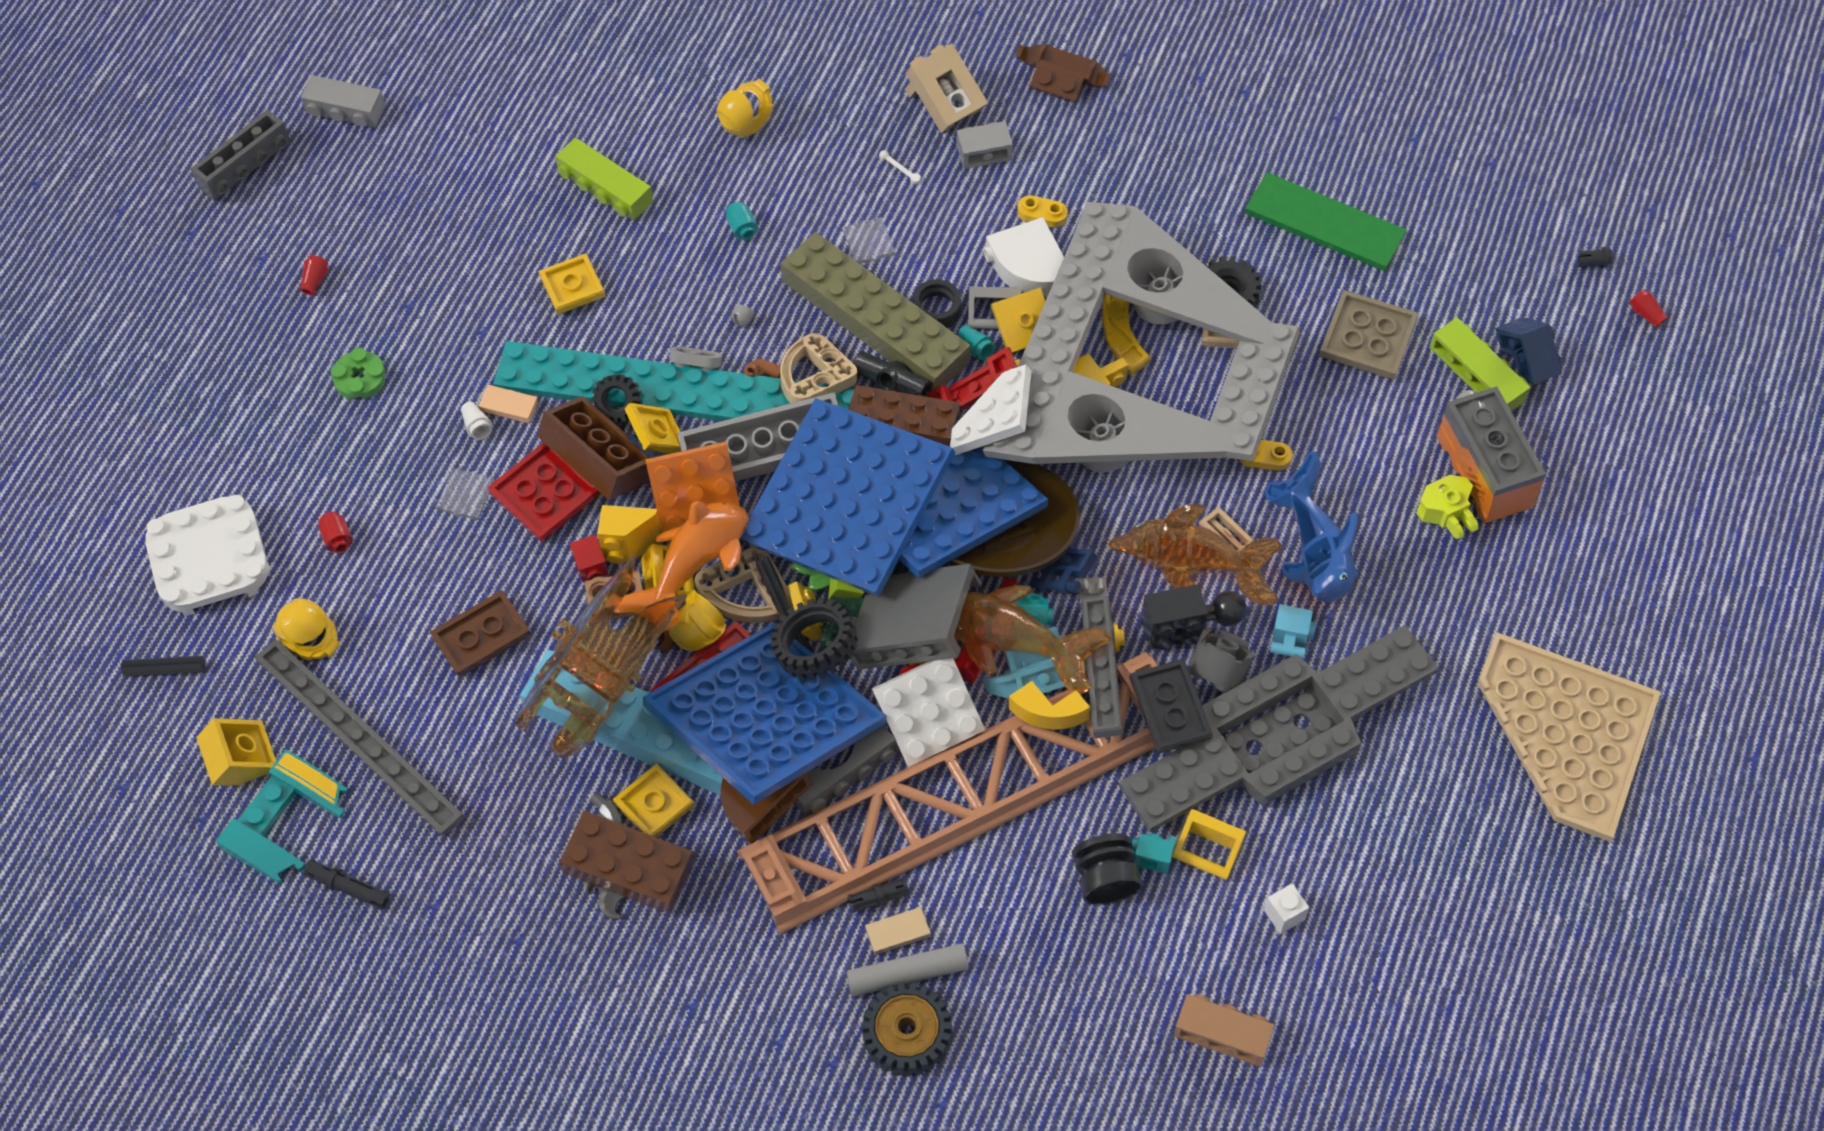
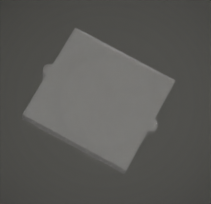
M883 218L866 222L861 220L858 224L842 227L852 259L859 264L869 261L877 262L878 259L895 255V250Z
M453 468L436 509L455 514V517L463 516L479 520L489 497L487 487L495 482V479L479 475L476 471L467 472Z

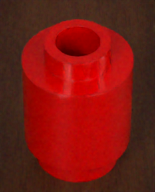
M328 512L320 517L318 529L327 550L335 553L346 551L352 544L353 538L344 517L340 516L337 512Z

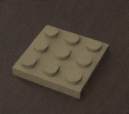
M1343 290L1321 346L1319 356L1395 380L1419 313Z

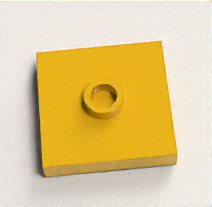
M587 254L538 271L557 315L606 297L605 291Z
M1041 287L991 304L1005 348L1010 347L1012 353L1027 347L1045 304Z
M629 403L625 407L627 416L645 451L667 454L682 451L677 434L680 432V429L669 409Z
M657 763L613 799L614 804L640 832L656 838L695 806L694 801Z

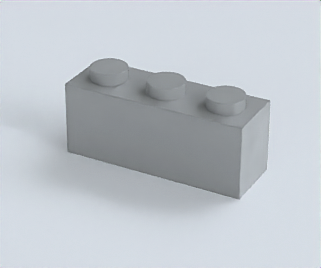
M315 75L311 76L301 96L307 114L373 128L376 127L386 106L380 89Z

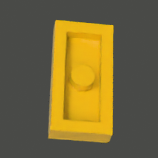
M797 581L788 585L794 610L798 609L796 605L802 602L806 606L807 600L813 599L816 602V597L809 587L806 588ZM823 623L808 626L801 631V634L815 642L824 637L821 629Z

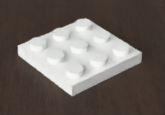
M953 658L929 661L872 688L881 711L887 715L886 722L893 737L896 739L897 746L908 767L985 731Z

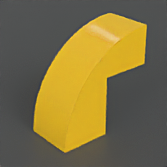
M1033 681L1009 696V709L1013 714L1024 722L1039 728L1066 729L1089 720L1090 706L1076 690L1055 705L1049 702Z

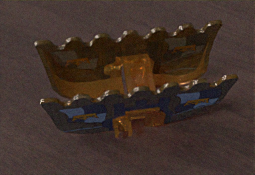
M632 556L602 587L574 625L565 619L558 623V626L565 630V634H561L557 629L551 633L550 636L558 641L553 650L555 653L545 662L535 676V683L516 717L515 726L527 732L530 723L548 697L553 700L557 707L571 712L549 747L560 758L573 756L590 745L598 733V728L611 714L614 704L625 691L629 694L634 691L636 687L631 685L629 681L633 679L637 683L641 680L643 676L637 672L643 664L642 661L655 647L658 637L672 621L671 617L687 598V595L683 593L679 596L662 599L641 609L621 630L610 628V616L624 598L633 579L635 561L637 560L635 556ZM561 668L601 696L593 708L554 681L559 675Z

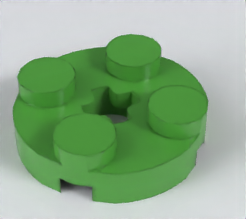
M363 348L353 349L352 352L342 356L331 368L336 390L347 399H353V397L370 398L377 394L385 383L384 377L386 372L382 360L376 354L367 352ZM363 372L364 376L362 378L358 376L353 378L355 373Z

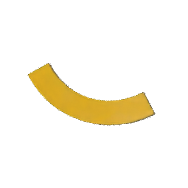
M1105 294L1102 307L1104 335L1115 359L1118 360L1123 357L1128 364L1127 373L1132 377L1150 362L1151 357L1140 346L1130 329L1128 312L1130 302Z

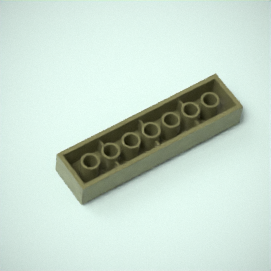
M817 232L813 233L780 263L782 282L889 362L901 361L906 365L908 371L930 380L932 383L931 391L942 384L946 386L970 363V345Z

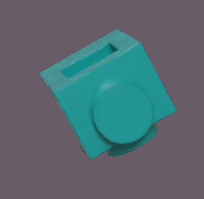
M1140 834L1139 838L1134 837L1132 842V850L1135 852L1134 863L1140 868L1168 874L1176 837L1170 836L1169 841L1164 840L1163 837L1157 834Z

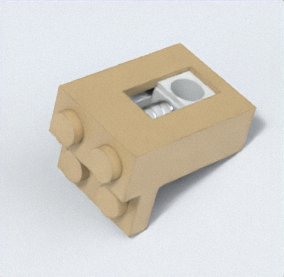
M943 44L930 51L931 55L924 59L923 56L914 59L910 62L911 67L905 73L910 81L905 88L906 93L909 97L915 94L919 95L941 133L953 127L954 123L967 115L971 117L980 112L988 104L953 44L945 48ZM951 99H956L960 103V108L955 107Z

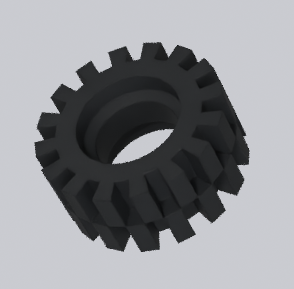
M622 374L604 377L603 380L597 382V387L593 388L592 391L594 397H591V402H594L595 407L613 423L629 420L625 411V407L629 403L642 405L643 400H640L642 391L638 390V383H634L631 377H625ZM614 388L621 389L626 395V404L621 409H615L608 403V394Z

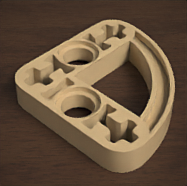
M812 333L799 339L785 353L780 367L781 388L790 403L834 392L837 394L856 384L857 368L826 337L821 334ZM804 356L808 357L821 370V372L797 383H794L792 379V371L795 365ZM827 358H832V359H835L836 361H835V362H825L824 360L827 359ZM828 383L830 386L819 387L818 384Z
M751 547L741 552L740 562L735 566L740 569V572L734 577H729L725 574L721 561L699 571L695 576L698 594H701L715 606L723 616L746 623L775 621L780 616L766 586L761 583L762 578L756 567V561H753L754 557L760 559L768 556L793 607L788 587L769 553L756 547ZM742 562H745V565L748 566V570L744 569V565ZM717 573H720L722 582H720L719 577H717ZM752 578L767 606L748 607L734 604L719 596L718 593ZM708 579L709 582H712V585L708 587L706 584H703V580Z

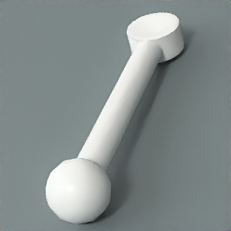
M886 150L880 152V158L887 160L910 177L912 184L920 183L921 177L919 174L911 173L891 158Z

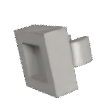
M1106 577L1078 579L1082 586L1079 592L1080 608H1082V599L1107 596Z

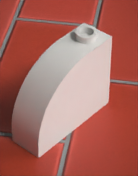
M1043 217L986 236V247L983 248L987 262L992 263L999 277L1011 288H1022L1021 293L1041 287L1044 297H1048L1064 259Z

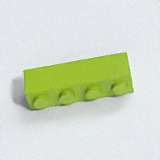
M576 137L555 156L557 170L563 178L572 180L581 190L589 191L601 203H607L623 217L626 216L634 221L653 203L651 186Z
M1456 317L1433 334L1429 348L1471 389L1480 392L1497 386L1511 412L1526 401L1531 388L1523 377L1518 376L1504 359L1498 357L1491 350L1490 346L1477 337L1470 326L1464 324L1459 318Z

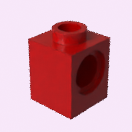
M596 535L570 543L583 583L595 577L609 575Z

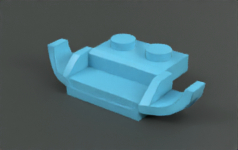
M1056 627L1004 642L1002 646L1009 670L1004 671V674L999 676L984 677L983 682L988 693L1008 699L1011 694L1031 681L1042 693L1074 684V681L1087 670L1085 646L1072 653L1063 652Z

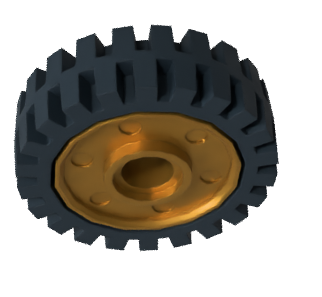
M898 983L896 988H893L892 985L886 987L884 993L880 991L876 994L875 1000L870 1001L868 1009L865 1010L863 1016L862 1035L867 1053L870 1054L875 1064L878 1063L882 1070H890L891 1074L898 1076V1073L903 1074L904 1077H910V1074L916 1073V1076L922 1075L924 1070L929 1072L936 1063L939 1064L943 1060V1056L947 1054L951 1043V1016L945 1002L940 1000L939 995L934 991L932 993L929 992L928 987L922 985L919 988L916 983H910V986ZM904 1025H911L915 1028L911 1034H903L899 1029Z

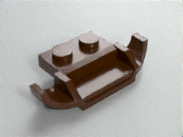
M1039 44L1031 47L1019 45L1015 55L1021 62L1036 68L1029 85L1030 89L1075 104L1084 84L1096 88H1106L1111 74L1107 73L1096 60L1051 47L1049 44Z

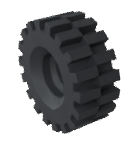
M1225 256L1219 257V262L1212 259L1209 261V266L1204 264L1257 309L1262 283L1259 281V273H1254V266L1249 265L1247 267L1245 260L1241 259L1239 263L1236 262V257L1230 256V261H1226Z

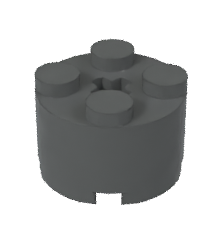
M1207 628L1203 630L1189 660L1191 666L1189 673L1196 678H1204L1214 683L1218 690L1227 692L1231 688L1242 684L1255 656L1254 650L1249 652L1247 649L1249 644L1237 635L1221 630L1219 634L1211 633L1213 628Z

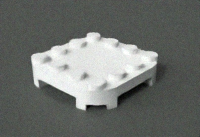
M233 495L217 498L167 513L149 521L147 524L146 547L156 589L166 607L182 612L184 616L195 614L194 608L243 593H247L249 597L259 593L257 589L265 582L267 576H270V566L267 562L257 524L258 520L249 503L244 501L242 496Z

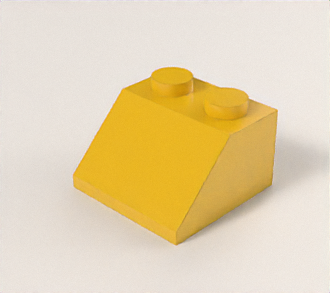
M602 505L597 535L605 561L620 564L627 562L632 557L629 562L631 563L643 555L651 544L660 543L656 542V536L662 533L657 509Z
M213 718L196 737L212 785L238 786L269 774L268 771L276 762L262 720Z

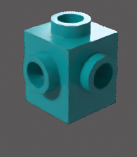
M1029 594L1026 597L1015 596L1012 632H1023L1024 635H1029L1045 630L1047 625H1052L1053 608H1048V599L1037 594Z

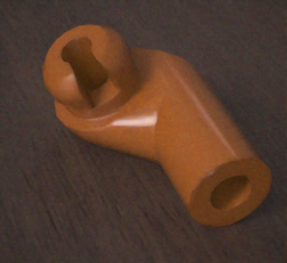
M758 359L745 365L744 374L750 377L769 375L774 378H780L781 366L765 359Z

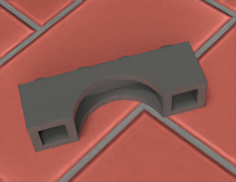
M883 725L855 742L850 758L841 766L830 770L811 769L807 772V775L812 785L794 804L805 817L822 810L834 797L844 795L852 784L858 780L866 779L877 766L891 761L897 753L896 739Z

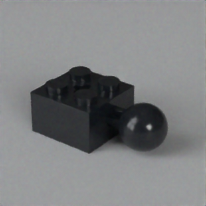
M1199 584L1144 595L1141 624L1149 650H1165L1181 643L1194 644L1199 641L1207 621L1215 620L1227 627L1241 623L1246 616L1247 605L1244 598L1234 591L1221 592L1213 599L1212 604L1205 605Z

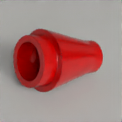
M310 255L304 261L302 281L299 288L302 293L307 295L315 294L316 289L329 271L327 260L316 255Z
M1645 289L1636 294L1629 302L1632 307L1631 310L1650 322L1655 328L1668 318L1652 292L1648 293Z

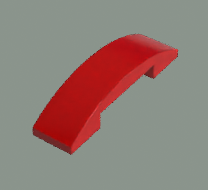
M1006 347L987 358L988 365L954 385L946 387L942 384L930 391L928 397L960 402V411L973 406L1003 372L1017 368L1011 348Z

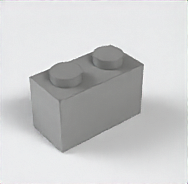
M1006 121L957 130V149L963 169L1012 160L1013 144Z

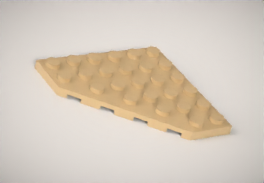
M1496 632L1477 684L1553 820L1611 842L1661 692Z

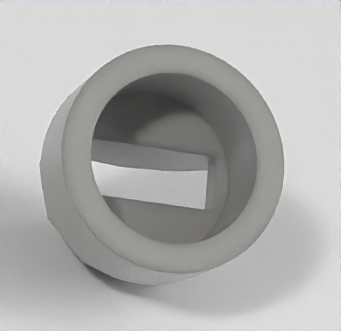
M737 304L734 306L732 319L736 325L746 326L751 322L754 311L745 305Z

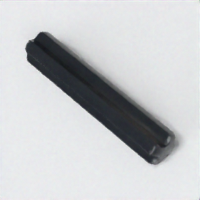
M203 656L129 659L121 662V673L124 676L204 672L206 669V661Z

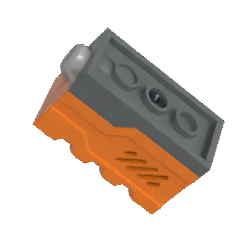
M1498 387L1480 392L1466 390L1460 393L1455 400L1447 402L1442 417V424L1436 437L1444 452L1449 453L1455 472L1459 473L1461 477L1468 478L1473 485L1470 495L1475 501V509L1483 524L1533 508L1546 473Z

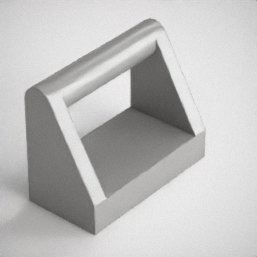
M969 286L968 325L972 329H999L996 319L974 318V300H1004L1021 294L1022 288Z

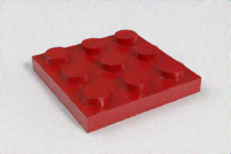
M544 442L487 487L489 494L540 542L547 539L601 494Z

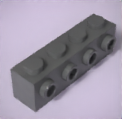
M268 109L190 169L198 188L214 201L227 193L231 187L246 178L249 173L264 164L267 159L290 142L285 124Z

